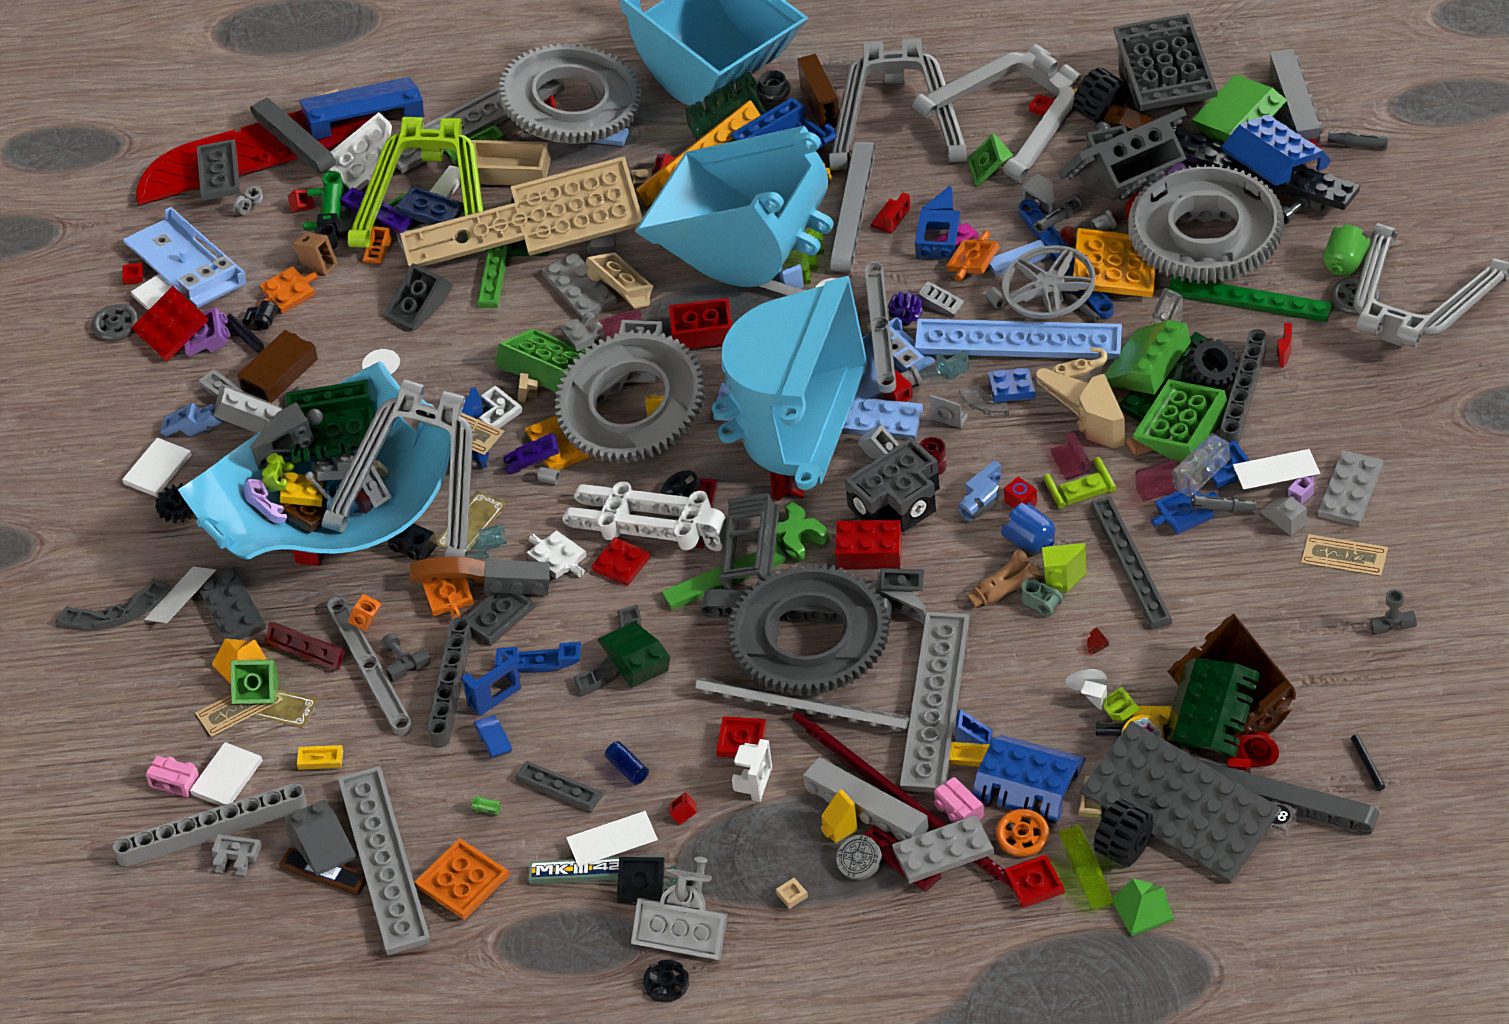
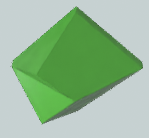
M993 133L967 158L976 186L981 185L1014 156Z
M231 660L232 704L275 703L279 676L274 660Z
M1132 878L1112 899V903L1131 937L1173 921V915L1164 888L1156 884Z

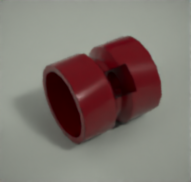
M927 437L919 445L938 461V473L940 475L947 467L945 443L940 438Z

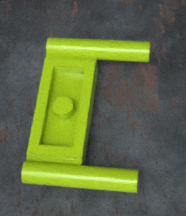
M1096 457L1093 460L1098 473L1062 484L1060 489H1057L1050 474L1043 475L1042 479L1059 509L1064 508L1066 505L1107 493L1108 491H1116L1117 487L1100 457Z

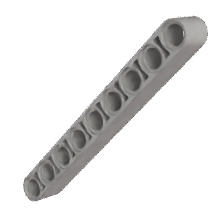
M855 141L831 256L832 272L851 273L853 270L875 158V142Z
M289 784L117 839L113 844V851L119 865L126 867L216 839L218 834L229 835L270 822L305 808L307 800L304 789L300 784Z

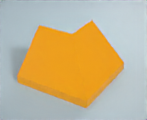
M225 639L212 662V666L231 684V660L267 658L255 639Z

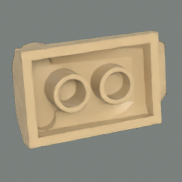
M615 252L587 258L585 262L588 267L586 273L591 280H602L615 289L634 309L650 305V295L654 286Z

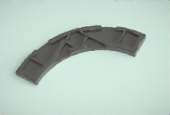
M152 579L142 591L125 604L120 603L107 607L102 611L66 606L55 622L59 627L83 631L102 630L120 626L152 610L172 589L169 584Z
M638 605L617 610L620 628L634 621L642 627ZM607 655L603 663L597 664L590 670L574 676V681L580 697L601 689L621 673Z

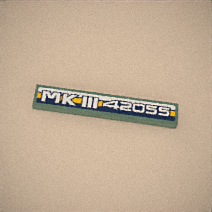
M664 855L631 856V857H664ZM619 857L603 858L578 867L575 859L530 861L529 883L547 884L618 880Z

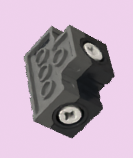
M911 437L903 444L896 446L887 454L880 456L871 464L866 465L854 475H850L845 479L847 505L861 520H900L901 531L905 532L936 512L935 491L940 489L938 461Z

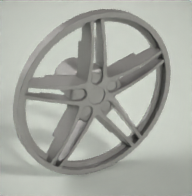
M1043 246L1024 253L1012 262L1004 274L1002 288L1007 303L1018 313L1032 318H1054L1068 314L1080 307L1092 294L1096 276L1093 264L1082 252L1067 246ZM1060 253V256L1048 272L1028 261L1039 255ZM1073 257L1080 260L1086 266L1089 278L1064 276ZM1017 269H1020L1033 282L1010 294L1009 284L1011 277ZM1086 289L1079 300L1069 307L1060 310V304L1063 301L1062 291ZM1042 295L1043 303L1046 305L1048 312L1029 311L1017 303L1023 300L1026 302ZM1051 307H1056V311L1052 312Z

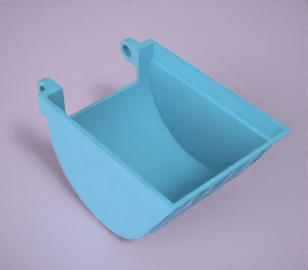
M620 0L621 12L627 16L632 39L643 62L658 83L670 95L689 106H699L704 102H710L718 97L720 93L727 91L750 74L763 68L765 64H769L778 58L809 19L786 0H662L645 12L641 11L640 0Z
M805 126L687 151L634 232L652 244L658 243L698 271L717 281L740 287H755L768 283L781 271L791 251L796 249L810 256L817 254L821 244L815 237L804 232L808 227L819 233L827 234L834 226V222L829 216L817 211L828 188L827 171L823 161L816 152L821 144V140L816 134L809 132Z
M849 275L827 281L824 286L768 301L751 309L733 324L722 346V370L725 372L726 386L729 387V395L714 402L712 411L714 417L719 420H725L732 416H735V418L718 428L720 440L724 443H732L742 438L745 450L758 465L774 473L795 476L796 485L802 490H808L816 484H822L868 364ZM721 408H727L724 411H718ZM728 431H733L731 434H725Z

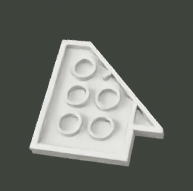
M378 112L331 151L335 158L336 166L330 168L329 171H338L341 174L343 184L349 190L353 187L360 191L369 184L382 148L391 136L392 125Z

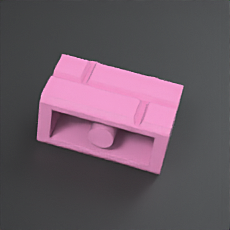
M156 756L152 766L146 772V778L151 787L189 798L191 795L190 789L198 780L199 774L196 766L190 762L181 763L170 756L165 758Z
M951 778L945 784L935 789L934 804L940 812L945 811L948 814L951 823L977 815L979 820L984 817V805L956 778Z

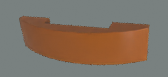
M466 557L423 559L410 564V583H432V578L474 579V584H484L485 562Z

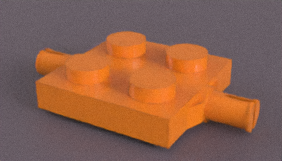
M984 230L978 239H963L946 265L948 272H957L954 276L956 281L961 282L967 273L983 274L1000 248L997 241H988V238L991 236L989 231Z
M292 266L260 284V290L266 295L264 300L275 303L279 312L283 314L315 296V292L309 283L318 279L315 271L303 276Z
M432 578V583H422L433 617L447 612L451 613L452 619L456 618V616L461 617L458 609L474 605L466 578Z

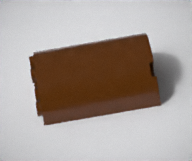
M1233 613L1230 617L1224 619L1222 624L1214 631L1206 635V642L1202 646L1192 647L1189 653L1181 660L1176 661L1167 672L1179 686L1185 662L1196 657L1236 663L1259 672L1258 682L1253 683L1256 685L1255 691H1248L1241 687H1238L1237 692L1252 698V703L1248 704L1250 705V710L1246 723L1242 725L1244 726L1243 733H1237L1226 728L1225 734L1233 737L1251 735L1259 731L1270 734L1280 726L1291 712L1290 704L1292 700L1296 699V691Z

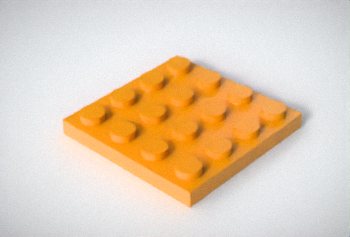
M1078 228L1076 250L1086 255L1093 264L1096 276L1093 291L1153 298L1155 270L1153 265L1148 266L1147 261H1142V256H1138V251H1134L1129 234ZM1075 258L1073 276L1089 278L1086 266Z

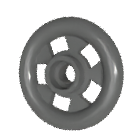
M1348 277L1334 285L1331 291V300L1340 311L1353 315L1359 314L1354 306H1349L1348 304L1349 302L1353 304L1360 277ZM1354 285V287L1349 289L1346 288V286ZM1377 289L1375 300L1378 302L1380 300L1379 289ZM1339 294H1345V298L1340 299Z
M110 305L101 309L94 316L92 330L97 337L103 340H121L134 332L131 327L139 320L137 312L127 305ZM116 312H123L122 315H120V314H115V313H116ZM105 316H108L105 321L102 320ZM131 318V322L125 323V319ZM104 326L108 328L105 332L101 330Z

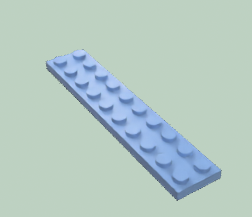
M918 319L915 349L920 354L1098 359L1101 355L1098 352L1090 351L1091 348L1097 347L1105 350L1108 356L1107 359H1115L1120 356L1122 324Z
M721 383L717 400L729 395V387L726 386V383ZM855 397L841 433L864 435L868 429L882 424L894 439L907 440L912 437L916 440L923 404ZM721 408L718 411H724L727 408ZM732 416V417H730V418H728V419H725V420H723V421H730V420L734 419L735 416Z

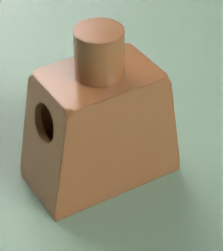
M306 232L291 244V249L297 252L302 265L324 276L338 264L327 235Z

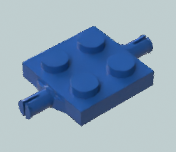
M1190 485L1155 501V507L1161 515L1152 518L1151 523L1156 527L1165 522L1171 526L1176 534L1182 533L1214 518L1212 510L1192 509V496L1218 497L1215 491L1202 495L1197 492L1193 485Z

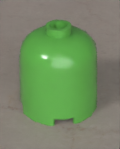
M1345 224L1344 227L1335 226L1323 252V263L1333 274L1348 276L1355 273L1371 245L1370 238L1366 239L1362 235V229Z

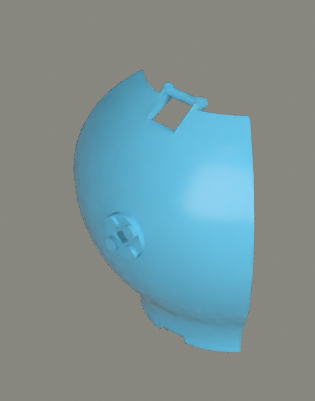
M381 361L338 383L342 384L367 379L374 416L382 403L392 398H398L400 386ZM422 399L421 404H426V405H429V406H433L432 404H427V403ZM399 416L395 420L375 461H380L388 469L389 475L382 478V481L392 498L378 507L372 508L362 489H360L349 511L347 525L343 533L323 528L322 526L309 533L287 519L285 523H274L268 520L256 507L247 504L243 492L247 479H263L262 471L264 469L259 471L250 446L261 432L238 446L205 472L179 488L178 491L198 518L196 521L197 526L203 528L217 542L218 547L221 549L226 548L241 559L249 560L264 552L279 549L327 554L353 552L389 540L412 525L426 511L438 493L447 471L451 451V435L448 430L442 427L438 428L418 422L417 430L415 431L403 420L402 416ZM291 454L283 458L285 462H292ZM316 456L311 457L310 461L306 462L303 459L302 462L293 464V470L284 471V473L293 472L306 475V473L312 472V463L317 462L319 459ZM323 456V459H329L330 461H332V457L325 458V456ZM343 479L323 480V489L331 498L335 496ZM280 491L268 492L266 499L271 503L281 506L286 504L280 503ZM322 495V503L327 506L328 500Z

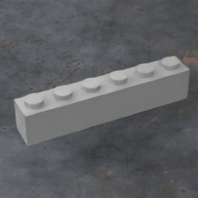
M1293 48L1270 52V68L1278 92L1287 99L1283 107L1291 130L1300 134L1306 140L1313 138L1315 142H1320L1323 126L1322 122H1318L1317 108H1313V96L1308 94L1309 85L1308 82H1304V71L1299 68V56H1295Z
M820 757L803 774L805 788L808 792L817 794L830 803L836 793L842 789L855 803L856 816L866 824L876 825L885 833L891 832L899 842L926 833L929 830L927 815Z

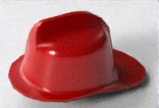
M1259 731L1251 735L1235 736L1240 740L1239 746H1236L1238 751L1235 758L1251 759V767L1271 766L1279 758L1278 745L1269 734Z

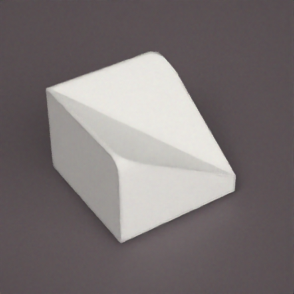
M1085 680L1081 694L1089 699L1098 709L1103 710L1105 698L1107 697V686Z

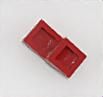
M1292 322L1284 323L1283 338L1277 340L1279 368H1284L1291 354Z

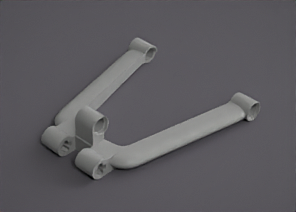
M921 38L902 39L903 50L884 52L883 41L864 42V57L856 60L848 71L835 130L837 138L833 139L831 153L829 154L830 171L849 170V153L865 80L870 73L885 70L886 85L905 84L904 69H915L922 72L929 93L946 85L938 61L933 56L922 53ZM951 102L937 111L935 110L947 147L948 163L967 162L966 144L964 143V138Z
M1034 44L1026 54L1020 52L1004 54L926 96L923 94L918 95L912 104V108L928 118L935 110L937 111L939 108L1014 72L1022 73L1036 81L1052 93L1056 99L1014 158H1010L1003 167L1006 175L1020 183L1025 179L1029 169L1073 108V100L1075 99L1074 89L1081 82L1082 74L1067 64L1057 73L1059 62L1052 58L1050 52L1040 45Z
M1377 223L1373 230L1371 245L1368 249L1353 301L1355 310L1360 314L1357 330L1378 336L1383 326L1382 341L1398 346L1405 344L1417 348L1423 335H1437L1445 331L1499 282L1508 280L1509 262L1494 258L1490 267H1487L1429 315H1419L1403 311L1375 300L1389 247L1395 243L1398 233L1396 228Z
M404 379L398 398L386 400L378 408L330 504L329 510L327 509L324 514L322 527L340 533L344 532L349 511L395 420L399 416L415 418L420 423L438 428L442 427L448 430L451 435L447 549L444 557L467 558L468 550H466L473 434L470 424L461 417L465 396L444 391L438 408L421 404L425 385Z

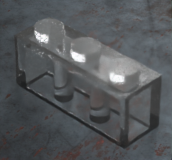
M1213 433L1206 438L1172 471L1174 488L1189 497L1196 493L1230 460L1229 442Z

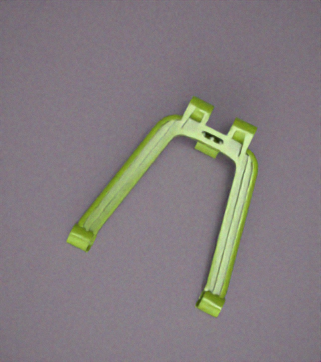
M423 117L402 118L401 132L390 136L382 148L352 230L348 232L349 247L369 248L373 224L399 157L406 149L421 148V159L423 162H442L443 149L455 151L458 157L465 216L483 211L475 147L468 137L461 135V118H441L439 130L424 129Z

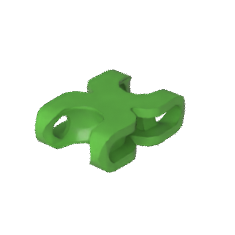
M791 501L784 506L785 515L788 520L778 522L776 543L779 546L785 545V554L799 563L806 558L805 549L802 544L815 542L819 545H824L830 540L827 528L817 519H804V509Z

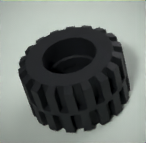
M1205 338L1201 339L1200 342H1196L1190 349L1182 363V373L1185 374L1184 380L1189 381L1191 384L1220 390L1226 389L1237 375L1239 368L1237 363L1238 357L1234 356L1235 351L1228 348L1229 344L1221 343L1222 340L1217 339V341H1214V338H1209L1208 340ZM1202 361L1212 363L1218 372L1208 370Z

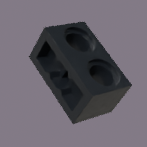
M414 523L403 532L387 540L392 551L400 552L407 555L410 559L418 561L427 559L438 546L435 532Z

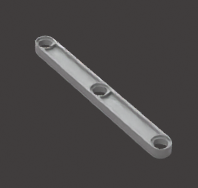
M872 262L865 267L876 378L879 391L890 393L896 389V378L884 272L880 263ZM873 270H878V271H879L878 273H875V274H871V273H870V272L873 271ZM878 325H885V327L881 329L875 328ZM885 381H891V384L889 385H883L882 383Z
M342 597L331 598L327 603L329 614L392 731L398 736L407 735L412 729L410 718L364 633L360 628L348 623L352 611L346 600ZM337 604L343 605L339 610L332 609ZM366 663H374V666L371 668L363 667ZM399 722L407 723L403 728L396 727Z

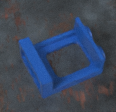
M920 210L915 240L916 257L951 259L956 251L958 228L961 225L960 211ZM926 229L949 230L948 240L945 242L925 241Z
M503 649L500 650L503 663L476 681L469 673L461 677L467 704L479 716L521 689V676L517 670L518 662L512 654H507ZM505 675L513 685L492 698L491 684Z

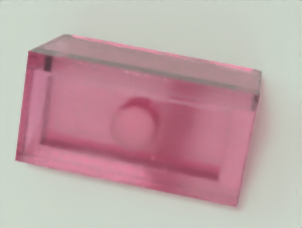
M640 309L600 319L599 322L603 325L606 339L607 336L614 339L615 333L619 335L622 320L643 321Z
M1074 431L1066 432V444L1052 448L1051 454L1064 478L1070 480L1090 473L1089 458Z
M1175 459L1142 468L1135 472L1136 488L1143 502L1183 489V484L1177 474V462Z

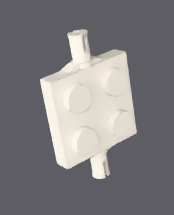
M555 531L544 540H541L535 534L529 537L528 541L534 544L535 547L526 552L528 560L533 562H549V575L555 579L570 571L578 577L583 576L585 570L579 567L578 563L586 558V551L558 531Z

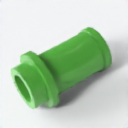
M479 795L473 798L471 809L475 810L476 813L481 811L498 815L501 801L484 799Z

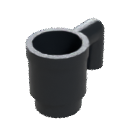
M263 300L259 303L258 307H249L242 321L245 324H250L253 315H255L254 325L258 329L267 330L273 323L278 307L271 301Z

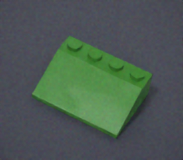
M1235 74L1217 93V97H1213L1191 120V123L1211 139L1221 140L1225 143L1239 124L1263 117L1264 115H1270L1275 118L1282 110L1287 99L1269 86Z
M1166 320L1136 329L1122 348L1120 356L1115 358L1105 372L1110 387L1155 394L1191 343L1187 323Z
M533 328L500 342L495 365L503 368L506 372L517 374L519 377L520 373L529 374L528 378L537 380L538 386L546 387L552 390L553 393L559 391L557 385L561 384L560 378L565 377L563 372L569 371L568 365H575L573 359H580L578 354H586V351H576L571 344Z
M1168 379L1133 434V439L1175 462L1194 465L1198 455L1201 454L1224 417L1228 404L1225 390Z

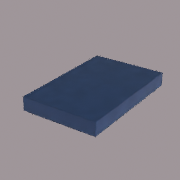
M415 186L409 190L395 207V213L429 225L456 219L464 211L463 202Z

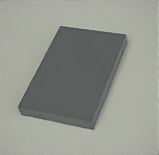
M491 593L471 610L465 618L469 621L471 633L489 646H492L535 608V603L523 594Z

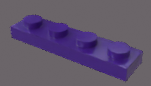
M352 187L340 199L341 205L358 213L365 193ZM382 202L375 219L376 222L398 233H403L413 223L412 218L395 213V208Z

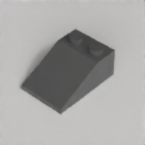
M412 263L383 315L415 330L444 303L453 285L443 277Z
M325 800L285 816L287 836L316 876L357 859L334 811Z

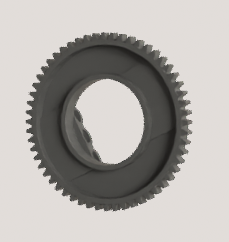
M807 563L803 569L798 564L796 570L789 566L787 572L783 568L780 569V574L773 571V577L765 575V581L758 579V586L751 584V590L746 589L745 596L741 595L740 602L736 601V608L732 609L733 615H730V622H728V638L733 658H736V663L740 664L741 670L745 669L746 675L751 674L752 680L757 679L759 685L763 683L765 688L771 687L773 691L779 690L783 694L787 692L790 695L799 694V696H802V694H808V696H811V694L820 695V693H829L832 690L837 691L840 687L845 688L847 684H853L854 680L861 679L862 674H867L868 668H873V662L877 663L878 656L882 657V650H885V643L888 642V613L880 594H876L875 588L871 589L870 583L865 584L864 578L859 579L858 574L851 576V571L848 570L844 573L843 568L835 571L834 565L827 569L826 564L819 568L818 563H815L813 568H810L809 563ZM807 605L823 606L835 611L843 618L841 641L825 653L814 656H798L790 654L777 646L779 620L783 614L794 608Z

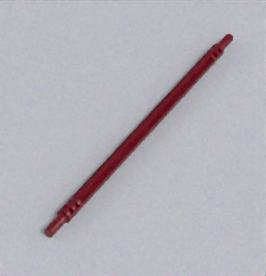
M795 712L792 715V719L804 727L806 733L881 791L927 815L928 827L931 830L947 825L818 724L810 722L799 712ZM987 856L973 861L995 880L1002 881L1013 890L1004 869Z

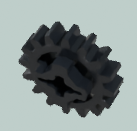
M180 483L179 487L172 484L171 489L165 487V492H159V498L155 499L157 513H159L160 518H165L166 522L172 519L173 523H176L177 520H181L183 523L186 517L192 519L191 514L193 511L178 491L183 486V483Z

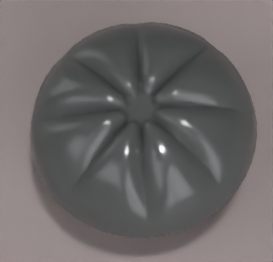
M770 70L760 76L756 89L758 95L763 100L778 102L789 95L791 84L783 72Z

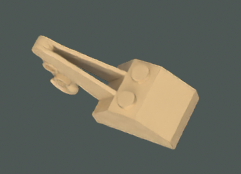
M1097 347L1091 348V352H1098L1101 355L1100 358L1095 360L1077 359L1058 364L1052 370L1042 368L1036 372L1037 383L1079 416L1080 419L1077 420L1080 432H1084L1087 440L1112 449L1125 446V419L1105 374L1092 377L1089 383L1075 379V377L1084 376L1094 368L1102 366L1108 357L1105 350Z

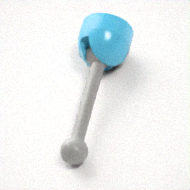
M312 472L306 473V479L311 480L328 500L327 509L329 510L333 498L315 480Z

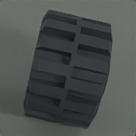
M1098 67L1095 70L1093 69L1088 75L1084 76L1077 87V91L1074 94L1075 99L1073 100L1074 109L1096 124L1104 122L1103 120L1111 105L1125 106L1124 104L1127 101V94L1129 92L1128 84L1104 68Z
M1123 799L1116 800L1105 812L1098 825L1094 837V851L1125 867L1131 866L1140 857L1149 842L1154 824L1153 814Z

